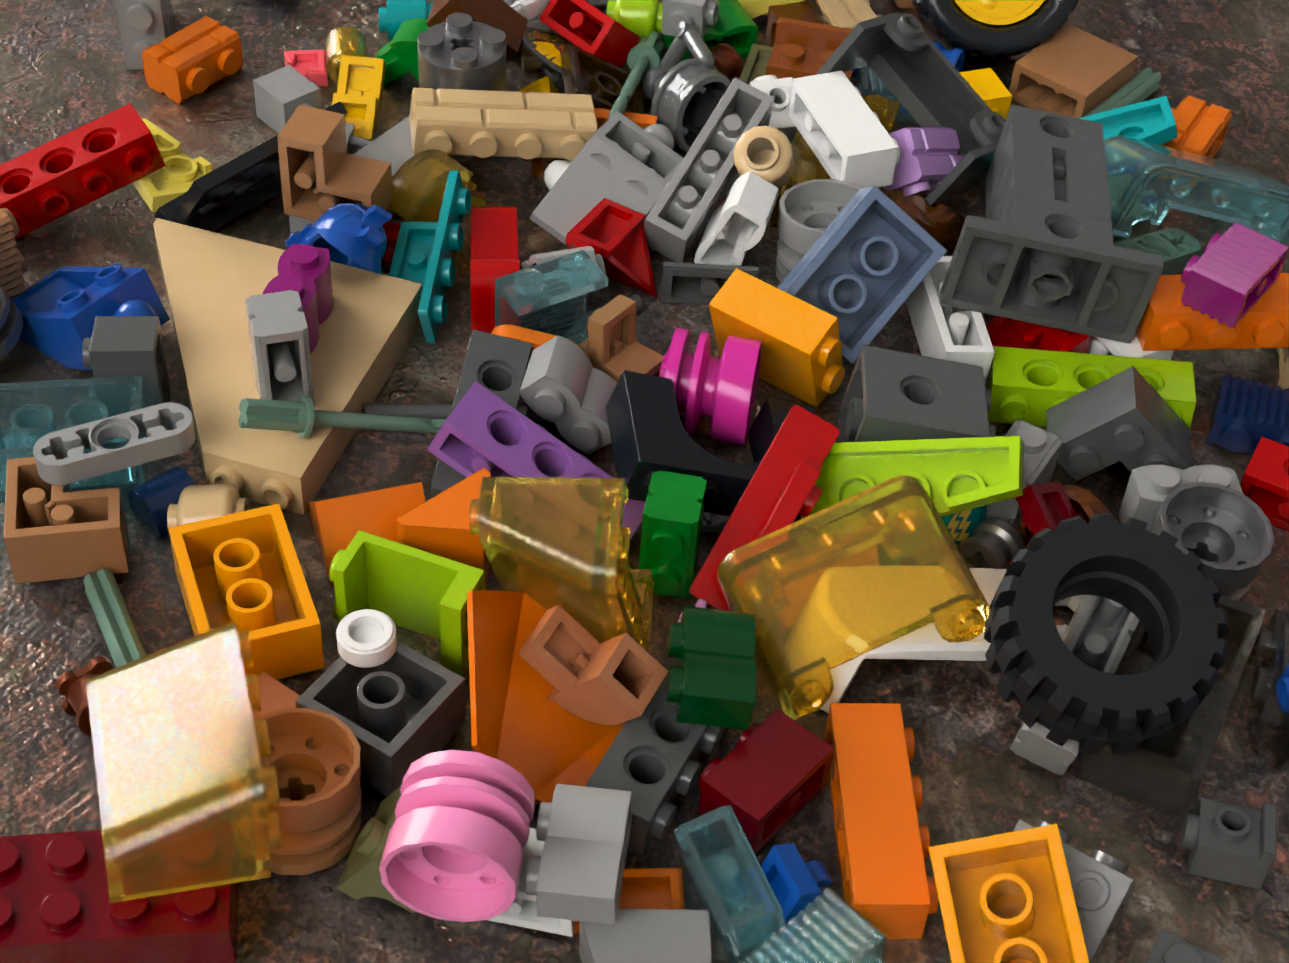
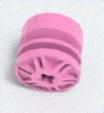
M461 750L428 753L412 762L404 775L400 789L401 796L395 807L396 821L389 831L379 867L382 884L396 900L416 912L440 920L457 922L489 920L506 912L516 899L523 867V847L529 838V824L533 819L535 810L534 790L523 774L504 761L482 753Z

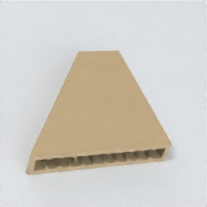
M157 218L153 223L158 259L206 484H228L237 489L240 498H248L250 501L268 506L279 503L282 510L305 515L308 510L307 502L315 499L357 429L313 426L310 436L304 439L298 437L297 433L292 431L240 428L238 421L241 415L239 409L241 400L246 398L259 399L254 378L245 299L253 295L263 294L267 284L278 276V261L285 250ZM330 261L333 309L329 317L319 325V341L315 349L310 353L312 386L315 400L314 410L365 414V404L374 403L421 326L418 307L423 286L420 283Z

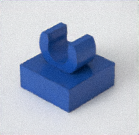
M794 843L773 845L749 886L777 935L796 932L811 908L817 907L820 903L818 899L822 893L820 887L831 886L833 880L821 861L814 860L805 863Z

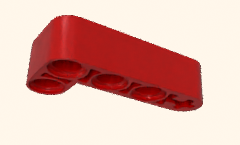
M471 207V334L473 329L491 333L497 326L520 320V318L512 317L515 316L513 312H509L520 308L512 309V306H509L520 301L513 303L514 299L497 304L520 296L518 295L520 291H517L520 290L517 207ZM512 317V318H510V319H507V320H504V321H501V322H498V323H497V321H500V320H503V319Z

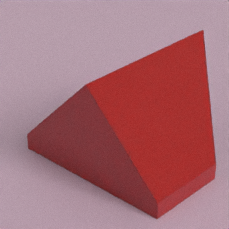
M603 198L567 233L565 243L568 249L584 246L593 247L595 254H600L603 258L606 277L657 298L647 238L644 231L646 215Z

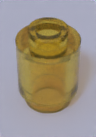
M346 26L336 28L328 34L325 40L327 72L337 84L341 55L368 57L366 37L356 28Z

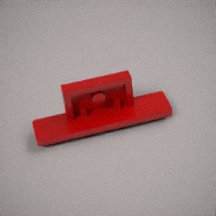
M794 405L790 409L689 588V593L697 599L706 600V604L717 610L740 612L762 571L766 570L771 562L778 566L782 564L796 539L795 536L788 533L798 514L807 518L823 491L822 488L814 484L821 474L819 469L840 433L836 426L798 405Z

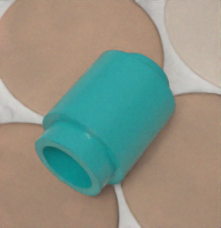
M386 0L387 7H379V33H387L388 41H392L403 22L416 18L428 19L433 3H426V0Z

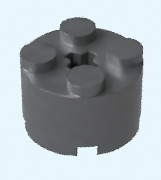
M452 13L446 17V22L436 24L418 35V75L420 88H433V90L505 91L506 34L504 31L481 22L472 21V17L469 14Z

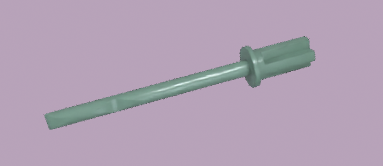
M652 31L649 37L643 36L639 44L631 48L627 58L631 72L620 91L619 97L610 110L608 119L616 111L624 114L626 106L631 100L644 72L650 68H659L660 55L665 43L658 41L660 35L658 32Z
M302 396L299 401L294 402L242 399L239 405L241 415L238 421L240 428L292 431L297 433L298 437L307 439L312 433L313 426L437 434L446 419L314 410L311 397Z

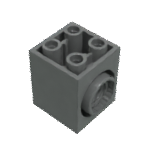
M863 345L836 416V427L840 431L836 443L995 437V426L989 424L988 421L991 390L985 389L983 367Z

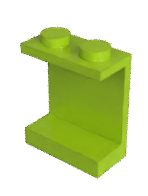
M358 530L346 550L340 549L331 563L329 578L331 582H334L335 589L333 618L337 619L339 624L345 616L357 610L373 609L387 614L397 626L440 639L441 665L466 680L469 674L467 592L471 590H485V570Z

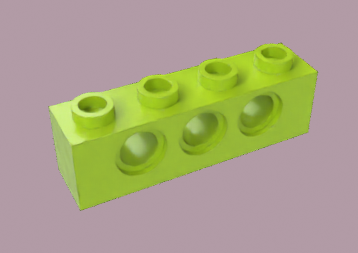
M993 346L995 353L987 380V389L991 390V405L988 413L989 422L1014 424L1015 421L1023 420L1034 426L1047 427L1046 410L1134 366L1190 430L1197 403L1193 362Z

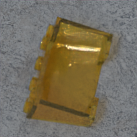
M234 620L86 680L110 903L271 877L270 850L281 849V834L277 810L268 811V807L280 804L278 780L274 765L262 766L261 758L270 757L268 728L265 718L257 720L253 718L252 712L261 711V697L257 674L245 675L244 668L253 667L249 631L237 632Z

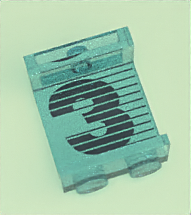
M584 250L496 278L495 327L504 324L516 325L556 336L559 335L579 345L588 338V333L586 332L587 293L607 287L609 278Z

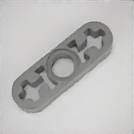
M167 402L48 433L38 439L33 447L38 475L46 483L66 485L181 454L187 451L195 441L193 417L191 411L186 406ZM170 427H172V429H173V430H167V431H166L165 428H170ZM145 433L146 438L140 439V434ZM112 438H125L129 440L125 446L117 449H107L101 446L105 441ZM91 448V452L85 454V449ZM65 456L64 459H56L57 457Z

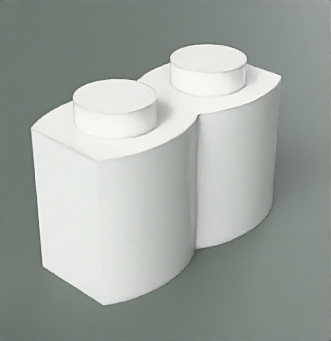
M751 171L740 176L731 187L725 204L718 207L711 215L695 253L694 263L741 266L747 250L754 247L765 233L778 198L779 188Z

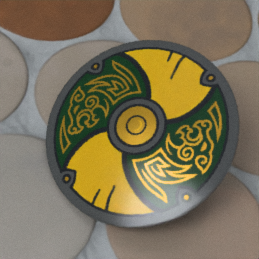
M526 28L521 41L522 44L543 62L541 69L546 76L550 77L558 89L565 88L561 54L568 44H574L551 32L537 28Z

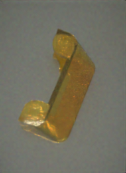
M901 475L891 478L741 546L729 553L722 560L718 569V580L729 610L754 614L756 625V667L779 710L794 720L818 711L830 698L834 689L830 669L932 622L941 638L948 642L959 643L972 640L984 633L985 621L991 611L932 499L920 481L912 476Z
M482 477L480 498L472 499L470 504L469 527L472 535H479L482 547L502 591L525 592L547 610L560 605L600 643L627 632L647 652L649 651L654 578L651 569H630L628 562L630 531L629 527H622L624 503H628L629 493L625 479Z

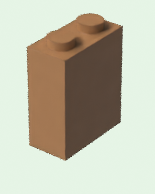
M1068 23L1053 34V37L1045 43H1041L1015 62L1009 92L1012 94L1013 101L1028 108L1081 118L1133 78L1139 56Z

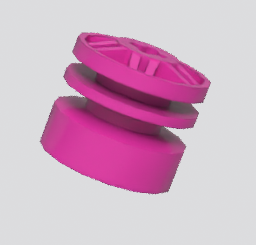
M676 328L671 344L663 356L659 377L673 380L678 411L685 413L684 428L690 437H693L697 431L701 416L711 417L712 440L746 445L758 383L762 341L728 336L721 357L711 356V338L708 332L700 333L695 353H689V329Z

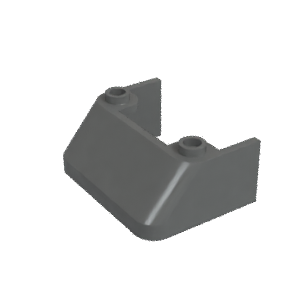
M891 13L859 22L817 73L823 74L841 70L847 72L869 65L922 128L956 129L961 148L958 154L962 155L963 159L925 198L929 205H934L984 183L1006 120L993 112L923 32V26L916 17L909 13Z

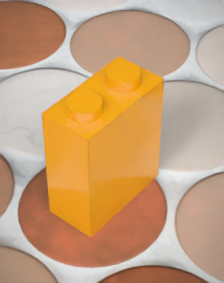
M736 268L709 303L719 356L721 357L728 336L762 341L758 378L818 407L828 393L834 394L838 390L845 376L838 318Z

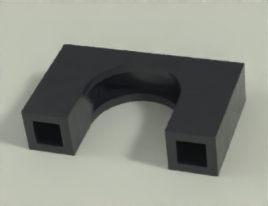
M623 370L606 405L620 498L646 502L652 473L659 470L699 476L707 481L704 512L731 516L790 409L794 405H798L815 415L814 407L767 398L747 433L754 463H735L711 454L689 436L680 420L672 379ZM800 514L795 518L792 527L801 528Z

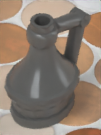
M681 21L676 27V37L663 57L660 68L647 69L640 83L645 96L652 100L650 115L657 116V124L664 125L670 129L674 136V147H679L681 151L687 153L728 89L731 81L727 76L721 74L715 66V57L700 36V28ZM689 49L694 58L680 62Z

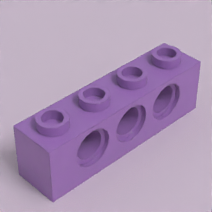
M476 381L445 420L427 448V451L466 478L482 468L488 470L491 473V495L603 574L626 548L642 521L644 501L620 498L618 481Z

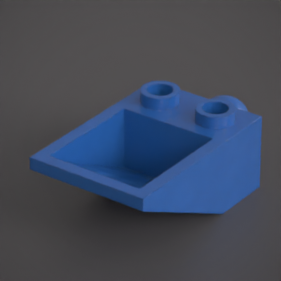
M114 264L108 267L61 266L11 299L22 312L24 326L19 339L69 369L92 370L84 368L82 345L84 338L92 337L95 316H159L160 326L170 320L145 268H125L121 264Z

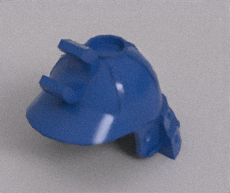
M341 203L329 208L314 224L310 223L304 226L302 231L291 233L284 244L288 247L293 244H307L326 248L329 250L330 261L381 274V261L387 244V237L382 225L391 220L392 214L378 205L367 208L360 203Z

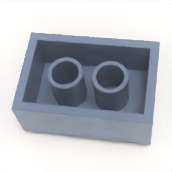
M875 185L859 189L777 288L837 317L840 340L842 341V361L853 364L859 357L862 346L869 345L947 250Z

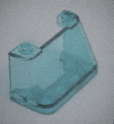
M1115 136L1104 141L1113 235L1129 238L1132 233L1131 227L1140 221L1150 219L1151 224L1160 226L1166 214L1172 208L1230 223L1237 222L1286 246L1289 243V185L1244 166L1126 136Z

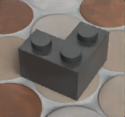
M1134 366L1046 410L1047 432L1058 436L1063 441L1056 461L1075 481H1079L1118 461H1121L1130 472L1135 468L1146 465H1167L1182 470L1193 467L1189 427Z

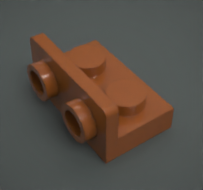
M780 17L776 25L775 42L767 63L766 75H775L777 79L788 77L794 79L817 75L819 69L853 29ZM855 69L844 72L850 82H852Z

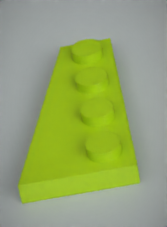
M1021 436L834 443L819 469L821 474L814 484L822 488L823 491L809 516L805 518L801 515L799 548L808 553L1022 496L1024 442Z

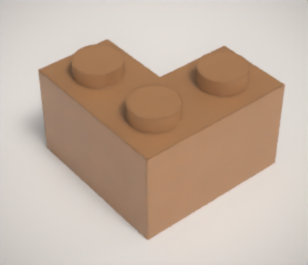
M299 105L277 136L284 214L316 221L329 208L341 203H360L367 208L378 205L387 211L393 201L391 163L347 153L344 114Z
M64 456L57 457L56 459H64ZM34 457L7 459L4 542L15 584L85 577L89 572L96 573L102 568L111 571L113 574L129 572L128 529L119 487L71 492L70 484L52 485L43 481L38 475Z

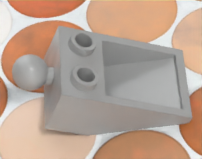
M616 111L593 134L533 211L530 220L566 245L567 233L603 198L640 212L647 217L683 160L682 156L673 151L674 136L672 132L661 124H652L642 129L622 113Z

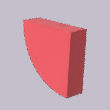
M326 50L284 52L285 66L290 65L308 80L316 83L317 86H328Z

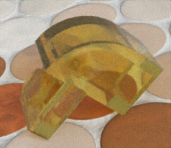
M431 149L414 155L395 173L392 178L393 201L389 208L408 222H438L450 170L460 171L463 187L469 188L471 191V207H486L488 202L474 193L478 185L470 180L474 174L445 152Z

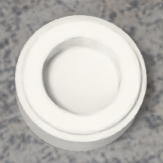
M373 609L354 611L345 616L337 626L338 652L341 658L350 665L361 668L379 666L388 661L396 651V626L394 621L381 611Z

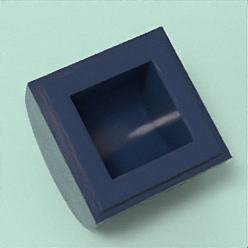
M175 466L128 492L130 509L161 538L169 534L167 527L169 505L178 504L179 496L183 489L189 485L196 484L183 468Z

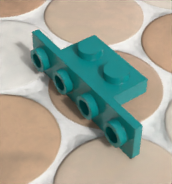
M459 170L449 171L438 222H401L389 276L422 284L423 289L418 307V316L426 343L436 344L440 324H446L448 320L449 305L446 295L448 287H454L456 283L457 271L454 258L456 251H462L464 245L463 217L469 216L471 213V191L469 188L463 187Z

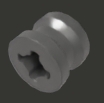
M997 518L984 519L974 529L972 537H968L958 547L956 553L958 565L960 568L1008 569V562L1016 556L1020 549H1024L1023 539L1018 531L1009 523Z

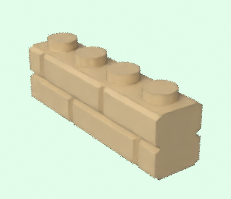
M433 88L412 89L409 125L413 154H426L437 157L458 155L476 156L479 158H551L573 161L597 131V121L590 94L522 93L463 89L433 90Z

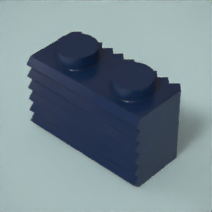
M1230 373L1224 375L1213 405L1206 443L1224 447L1231 452H1245L1249 454L1254 453L1261 437L1289 446V388L1283 390L1280 385L1273 388L1270 383L1263 385L1260 381L1253 383L1250 378L1242 380L1240 376L1233 378Z

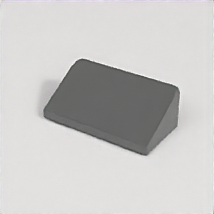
M664 262L661 303L709 305L736 268L758 278L759 267Z

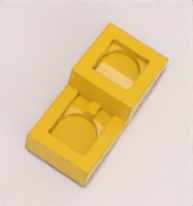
M341 55L337 93H333L332 105L340 101L348 112L345 116L346 123L355 125L353 135L370 141L374 139L381 106L386 71L384 59Z

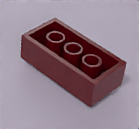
M223 821L1 836L0 963H237L239 859L233 822Z

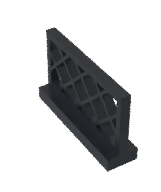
M340 101L325 109L344 114V116L348 113ZM277 136L195 180L185 194L159 207L154 215L156 219L159 218L218 233L281 197L282 186Z

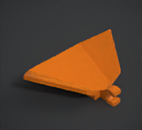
M471 590L467 592L472 748L475 752L504 761L523 774L534 790L535 804L540 805L541 802L552 803L557 783L576 786L586 785L625 722L617 725L597 724L566 711L549 698L555 687L518 654L547 611L546 608L525 592Z

